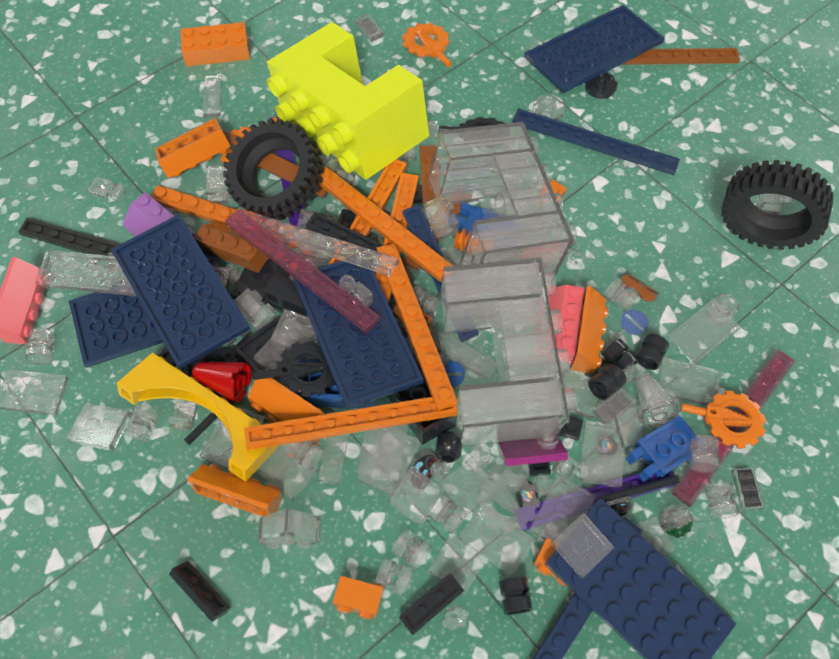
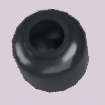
M452 431L440 434L436 439V456L445 463H453L459 459L462 454V438Z

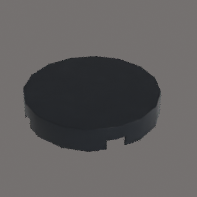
M605 72L585 82L584 87L590 96L598 99H608L616 93L618 83L614 80L615 77Z

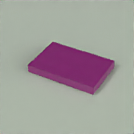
M558 436L498 442V450L505 466L568 460V452Z

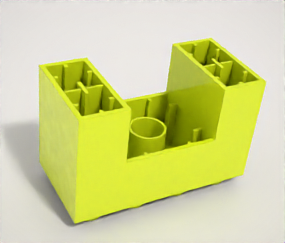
M333 22L267 61L271 75L267 79V85L270 91L278 98L279 105L275 107V111L279 119L296 124L309 138L316 141L318 148L325 156L333 154L338 158L341 167L347 173L355 171L367 180L429 137L423 81L400 65H397L364 86L354 36Z

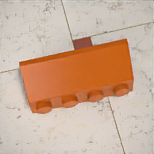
M215 117L155 148V153L163 171L168 178L179 176L186 169L195 168L202 161L210 160L217 153L226 152L230 147V143Z
M588 285L584 293L576 354L571 364V370L594 375L596 368L601 366L602 357H599V351H602L604 346V340H601L602 334L604 335L606 330V323H603V321L607 317L608 307H605L606 299L592 286Z
M272 378L255 380L248 395L250 407L257 413H264L271 423L325 415L324 412ZM320 439L302 441L301 443L306 446L309 444L315 447Z
M202 464L187 479L196 494L272 521L283 499L278 487L271 484L264 486L254 478H249L245 482L232 472H224L222 468L214 464H210V466Z

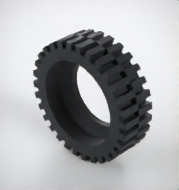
M268 119V124L263 120L259 121V127L252 124L250 126L251 131L243 130L244 136L242 138L239 136L235 138L238 142L237 145L231 144L229 147L232 153H227L225 156L229 162H224L223 165L228 170L223 171V176L227 179L224 180V184L228 187L227 191L232 196L231 198L251 214L275 221V217L278 220H284V215L291 218L293 217V211L299 214L302 212L300 209L302 205L305 208L309 206L306 202L309 198L312 201L315 199V196L312 194L313 191L319 192L320 190L317 182H323V178L319 174H324V168L321 166L324 164L323 159L320 157L322 156L321 152L308 135L290 121L286 120L284 122L282 119H277L275 122L273 119ZM277 150H288L295 153L300 160V164L293 182L277 195L271 197L261 195L255 185V171L260 161L269 153Z
M768 160L763 161L761 166L758 162L752 163L751 168L748 165L743 167V171L738 170L736 175H733L729 181L721 208V216L723 217V222L727 223L726 227L733 229L732 233L734 235L740 234L739 238L741 240L747 238L750 244L757 242L758 247L762 248L763 245H768V249L778 246V250H784L785 246H788L789 249H794L795 245L801 248L804 247L805 243L810 245L813 243V240L817 241L820 239V236H823L828 228L834 201V194L831 192L832 188L830 185H827L828 181L825 178L820 180L821 174L816 172L812 175L811 168L807 167L803 170L802 164L799 163L795 167L790 166V161H785V165H782L780 160H774L773 164H769ZM760 194H779L799 201L805 208L789 215H776L756 207L750 197Z

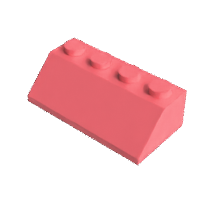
M12 257L0 289V338L4 343L27 344L32 336V328L38 318V310L40 304L43 303V294L45 288L49 285V278L41 268L16 257Z
M563 285L544 291L534 358L572 364L576 354L585 288Z

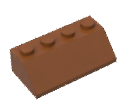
M220 221L202 224L194 235V239L202 252L213 256L216 255L220 259L259 273L278 245L273 240Z

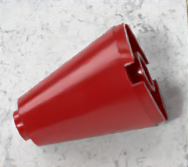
M199 362L194 366L192 376L199 384L209 387L221 396L233 402H240L247 393L244 391L245 385L250 386L251 367L244 362Z

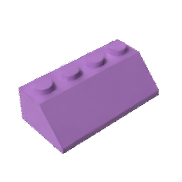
M145 192L131 203L123 221V226L136 237L174 216Z

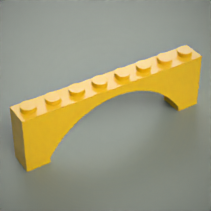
M151 353L117 382L119 395L133 405L150 399L173 398L199 404L214 413L223 422L232 441V456L228 459L229 471L245 482L278 448V446L247 451L244 428L258 426L261 423L255 418H250L242 409L235 408L224 397L217 396L209 387L202 386L195 378L187 376L181 369L179 370L178 367L172 366L165 358L158 357L154 353Z

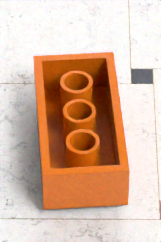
M245 22L180 29L181 50L186 67L250 60Z

